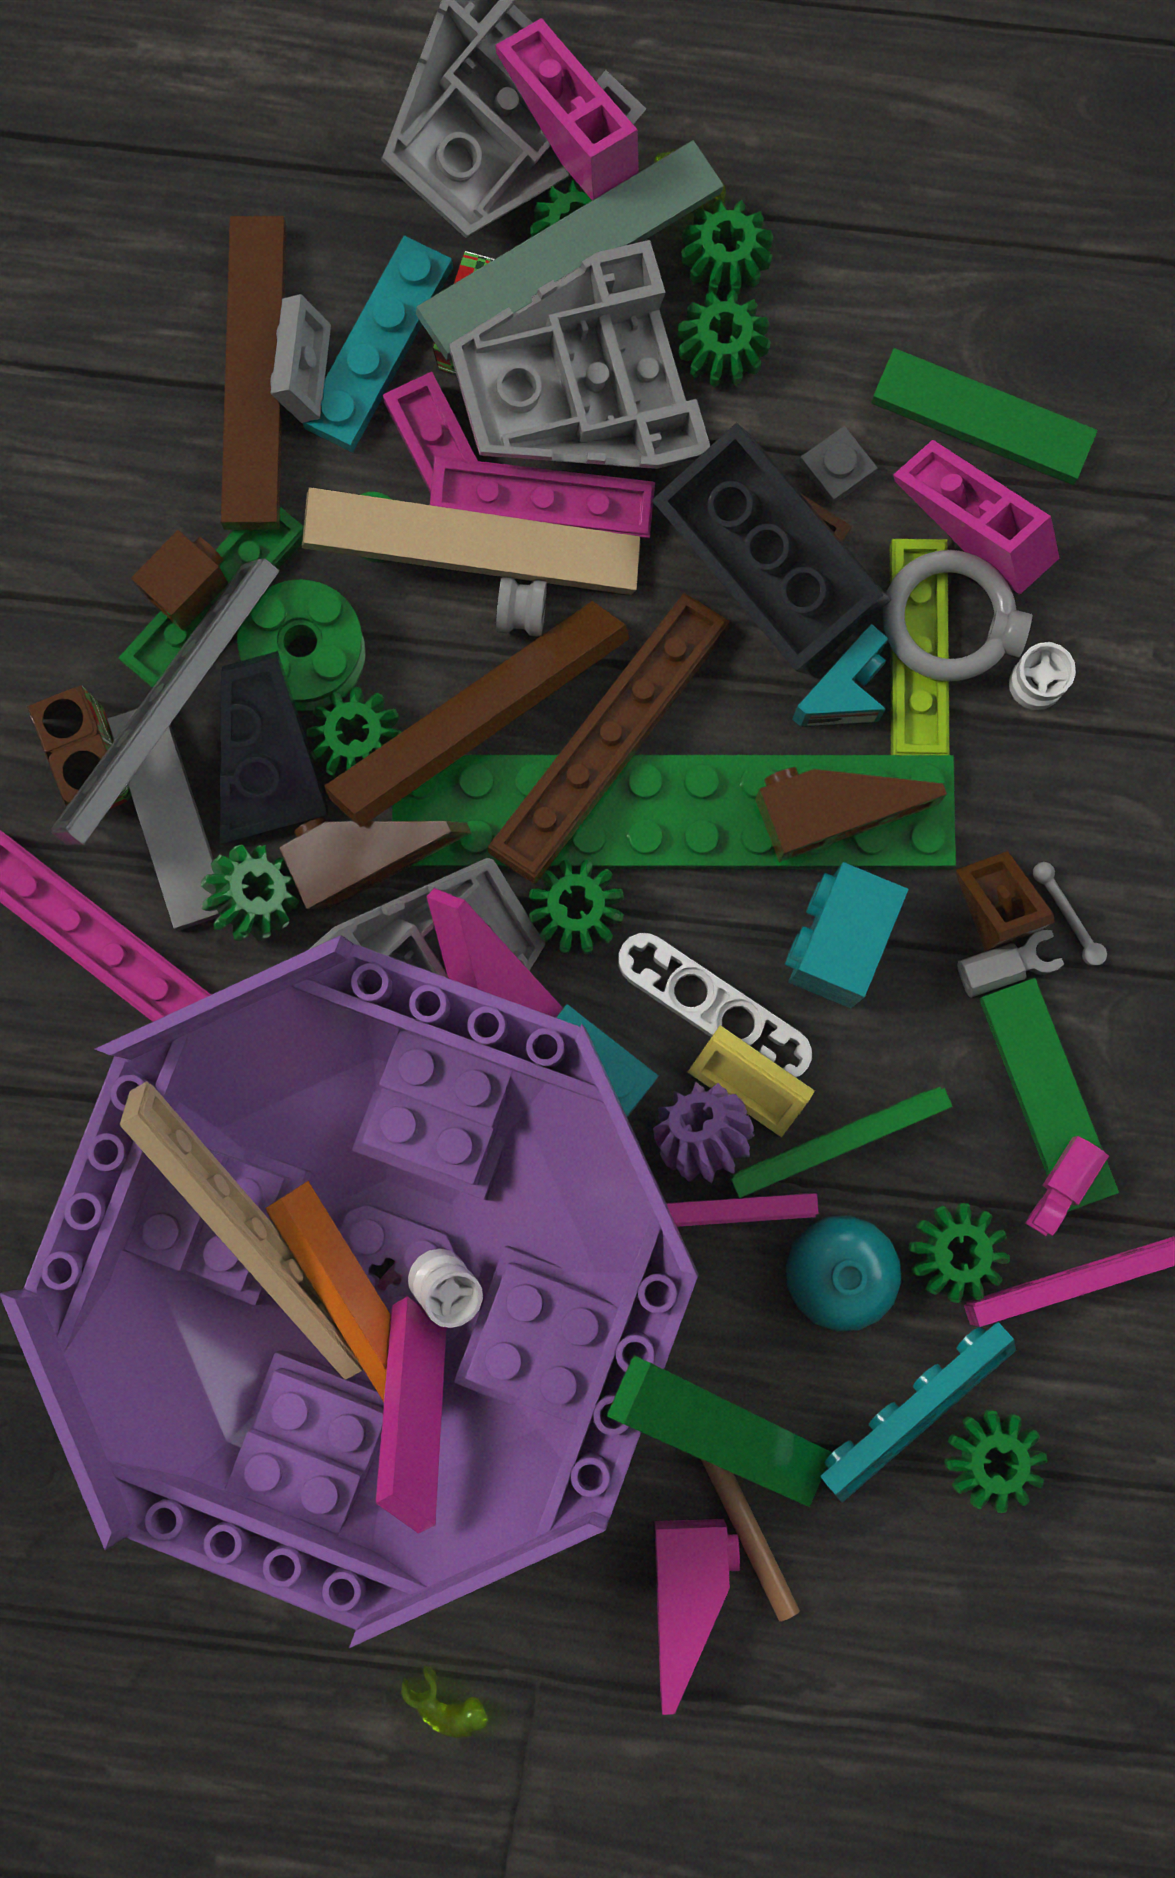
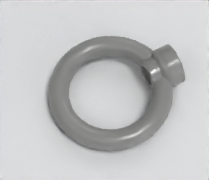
M941 550L920 556L900 570L886 592L891 601L883 607L882 618L888 642L894 653L906 666L925 677L940 681L969 679L993 667L1004 654L1020 658L1024 650L1033 615L1016 610L1012 590L1003 575L989 562L976 555L957 550ZM939 573L962 574L976 581L989 595L994 609V616L987 641L974 653L957 659L936 657L921 649L910 636L905 623L906 603L913 589L929 576Z

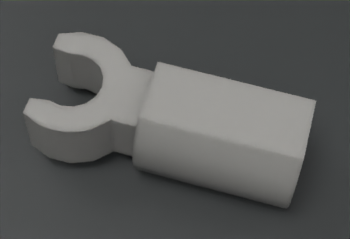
M1052 930L1035 932L1024 941L1020 948H1017L1014 943H1010L959 960L957 963L958 972L968 996L972 998L1025 980L1026 971L1046 975L1058 970L1064 965L1062 958L1051 962H1044L1036 955L1037 945L1054 937Z

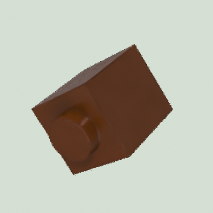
M179 530L131 577L142 595L182 631L228 584L219 567L224 561L220 554L203 538L198 537L194 542H191Z

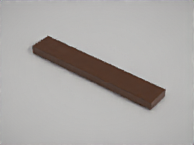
M230 216L221 524L224 530H277L280 528L282 404L271 395L270 380L271 374L274 371L277 347L276 332L280 323L282 299L285 298L287 225L284 216Z
M683 593L488 846L489 854L533 884H536L728 632L730 621L686 593Z
M591 601L326 784L324 787L330 800L361 828L628 641L630 638L626 624L594 601Z

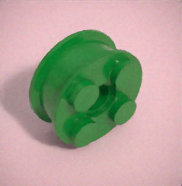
M303 579L289 580L267 588L238 629L237 645L241 661L278 651L297 712H313L316 706L324 707L325 709L333 706L329 695L337 691L343 699L352 691V688L355 687L362 674L366 654L365 642L358 617L346 598L333 588L320 582ZM307 636L317 641L315 650L306 657H295L288 653L291 642L298 637Z

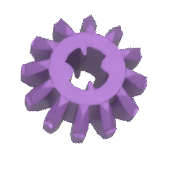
M695 1082L692 1093L685 1097L674 1091V1106L658 1108V1118L661 1123L655 1126L653 1130L654 1139L661 1149L660 1155L667 1167H670L671 1170L678 1169L681 1176L685 1177L689 1182L701 1172L703 1178L712 1183L715 1172L722 1168L734 1174L735 1164L733 1159L750 1157V1146L747 1140L754 1137V1126L750 1117L746 1116L747 1109L741 1098H738L736 1094L729 1095L727 1090L719 1083L706 1092L704 1087Z

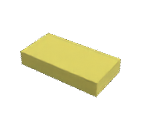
M721 1025L688 1071L689 1074L709 1088L719 1083L727 1090L729 1095L736 1094L738 1098L742 1099L748 1115L781 1138L815 1092V1090Z

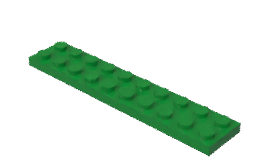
M464 755L392 805V821L463 822L468 824L471 834L406 869H463L485 858L493 859L499 869H511L491 856L488 852V846L558 755ZM633 755L548 869H560V860L566 858L569 859L572 869H581V863L585 858L593 861L592 869H838L843 862L859 869H953L956 866L954 755ZM792 767L797 768L798 774L818 769L943 783L947 795L937 806L782 862L778 861L755 800L759 789L766 786L764 781L766 777Z

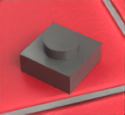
M845 425L802 455L799 461L800 467L831 507L874 477L878 469Z

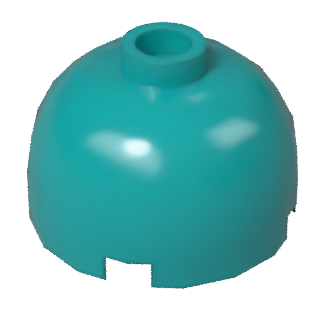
M850 1215L827 1216L817 1221V1223L808 1226L792 1242L785 1262L786 1287L796 1307L814 1324L835 1332L859 1331L878 1322L894 1305L901 1285L900 1259L891 1240L874 1224Z

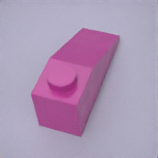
M542 18L495 45L496 54L561 164L592 201L639 173L637 128Z
M931 440L893 474L895 482L964 552L976 555L989 562L1003 575L1010 588L1018 594L1026 590L1060 559L1050 515L936 441Z
M433 888L427 895V901L448 978L556 1018L563 1010V1007L465 900Z
M724 1519L654 1521L662 1715L675 1714L730 1589L729 1571H740L738 1534L728 1535Z

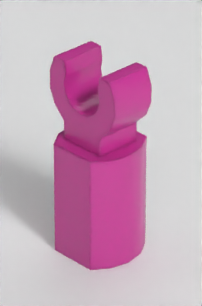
M1079 1136L1072 1137L1042 1185L1047 1189L1046 1193L1035 1206L1025 1224L1044 1236H1047V1234L1053 1236L1064 1220L1070 1205L1080 1204L1109 1155Z

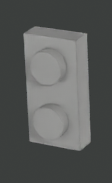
M302 294L282 299L280 323L276 332L277 347L274 371L271 374L270 382L271 395L303 423L320 419L331 324Z

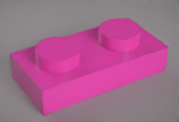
M432 371L383 394L384 403L430 494L435 456L478 461Z

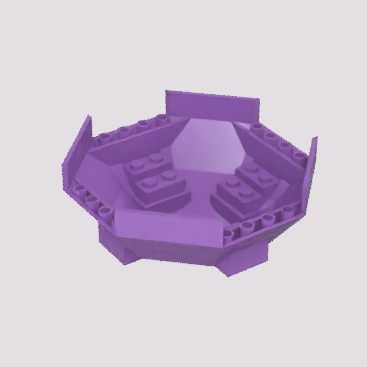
M340 935L95 1048V1050L114 1056L24 1288L0 1292V1297L104 1550L128 1538L355 1629L356 1631L349 1647L351 1648L607 1529L641 1434L640 1431L607 1417L608 1411L634 1355L662 1369L665 1368L699 1274L587 1029L583 1024L579 1027L359 946ZM146 1081L152 1084L271 1222L272 1220L265 1208L293 1189L309 1181L390 1314L392 1305L407 1296L422 1307L409 1288L408 1275L416 1259L429 1250L439 1248L451 1250L460 1257L466 1268L476 1277L483 1293V1300L479 1311L473 1319L464 1325L453 1328L447 1327L435 1526L418 1534L376 1504L384 1408L383 1400L364 1369L346 1380L343 1379L120 1126V1122L131 1090ZM388 1258L396 1261L394 1271L402 1275L400 1284H389L386 1290L383 1291L377 1287L379 1278L375 1275V1269L377 1265H384Z

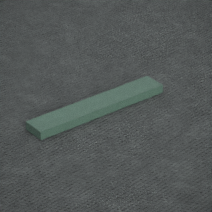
M692 140L416 307V315L445 359L448 360L452 358L449 350L450 343L508 307L513 314L533 302L532 296L537 294L540 287L551 280L556 282L580 267L583 260L596 252L646 240L720 195L724 185L699 147Z

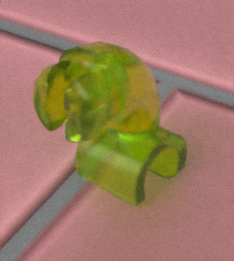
M424 1666L423 1668L425 1679L430 1684V1688L424 1693L412 1691L408 1680L403 1677L401 1690L403 1699L408 1705L417 1708L424 1721L437 1732L447 1737L464 1738L472 1736V1732L481 1730L487 1725L488 1717L478 1698L470 1697L460 1705L458 1703L445 1704L436 1699L437 1676L431 1667Z

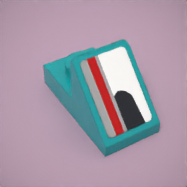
M871 624L797 706L792 720L800 727L879 721L885 712V708L858 686L855 681L857 680L865 686L884 665L886 660L880 656V653L888 637Z

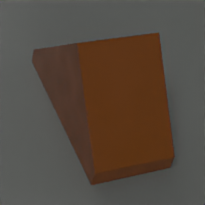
M1008 851L956 869L958 882L985 952L1029 937L1035 932L1044 930L1055 923L1052 911Z

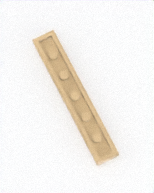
M309 487L306 499L302 548L500 577H511L521 580L547 581L550 584L632 595L637 588L640 536Z
M146 1081L131 1090L120 1122V1126L343 1379L346 1380L361 1372L362 1366L277 1228L152 1084Z

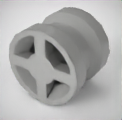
M511 577L501 578L496 618L497 633L508 634L513 629L526 630L530 636H542L547 581L535 580L530 585L518 584Z

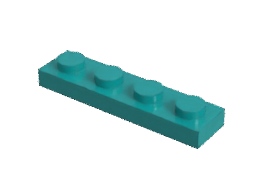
M403 236L325 378L320 419L303 422L305 430L352 453L354 452L378 408L383 394L386 393L423 325L416 315V307L441 292L453 270L452 258L407 236Z
M999 1322L995 1323L987 1331L982 1326L970 1332L956 1348L960 1353L958 1357L944 1369L939 1364L929 1368L913 1384L916 1393L900 1407L895 1402L887 1405L870 1421L869 1426L873 1430L857 1445H854L852 1441L845 1442L826 1459L825 1465L829 1469L820 1477L842 1503L1016 1351L1014 1338Z

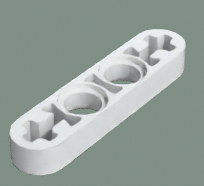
M638 933L629 937L623 943L619 952L620 971L631 984L710 1037L713 1036L720 1025L722 1026V1017L728 1009L733 1007L744 1008L752 1015L754 1028L748 1037L741 1039L742 1041L751 1046L761 1036L766 1022L775 1028V1031L767 1037L768 1039L780 1046H783L788 1040L797 1045L794 1055L800 1060L799 1065L795 1067L792 1064H787L783 1069L796 1078L808 1069L812 1060V1048L808 1039L801 1032L661 938L650 933ZM647 945L653 947L656 950L653 960L665 970H667L671 959L681 965L670 975L664 992L653 986L661 979L660 975L648 968H645L641 974L635 973L632 970L634 959L629 955V952L633 948L642 952ZM696 976L705 983L707 997L701 1005L686 1007L676 999L674 987L681 978ZM764 1045L760 1047L759 1052L773 1062L776 1060V1054Z

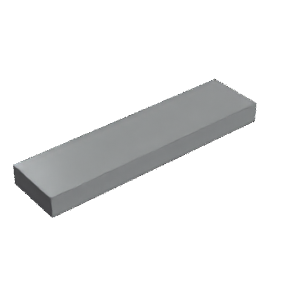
M137 709L107 719L114 741ZM169 725L130 779L128 786L173 928L176 931H180L220 917V914L217 910H202V902L212 896V894L200 887L201 881L207 874H214L210 865L214 859L171 725Z

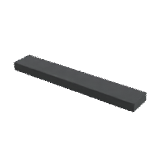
M257 559L240 566L51 828L53 830L51 833L66 845L85 844L279 573V570L267 559Z

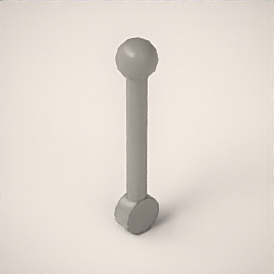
M1047 862L1038 863L1033 869L1034 879L1046 886L1084 947L1082 952L1083 960L1090 966L1102 964L1107 958L1106 948L1102 944L1094 943L1055 881L1054 867Z

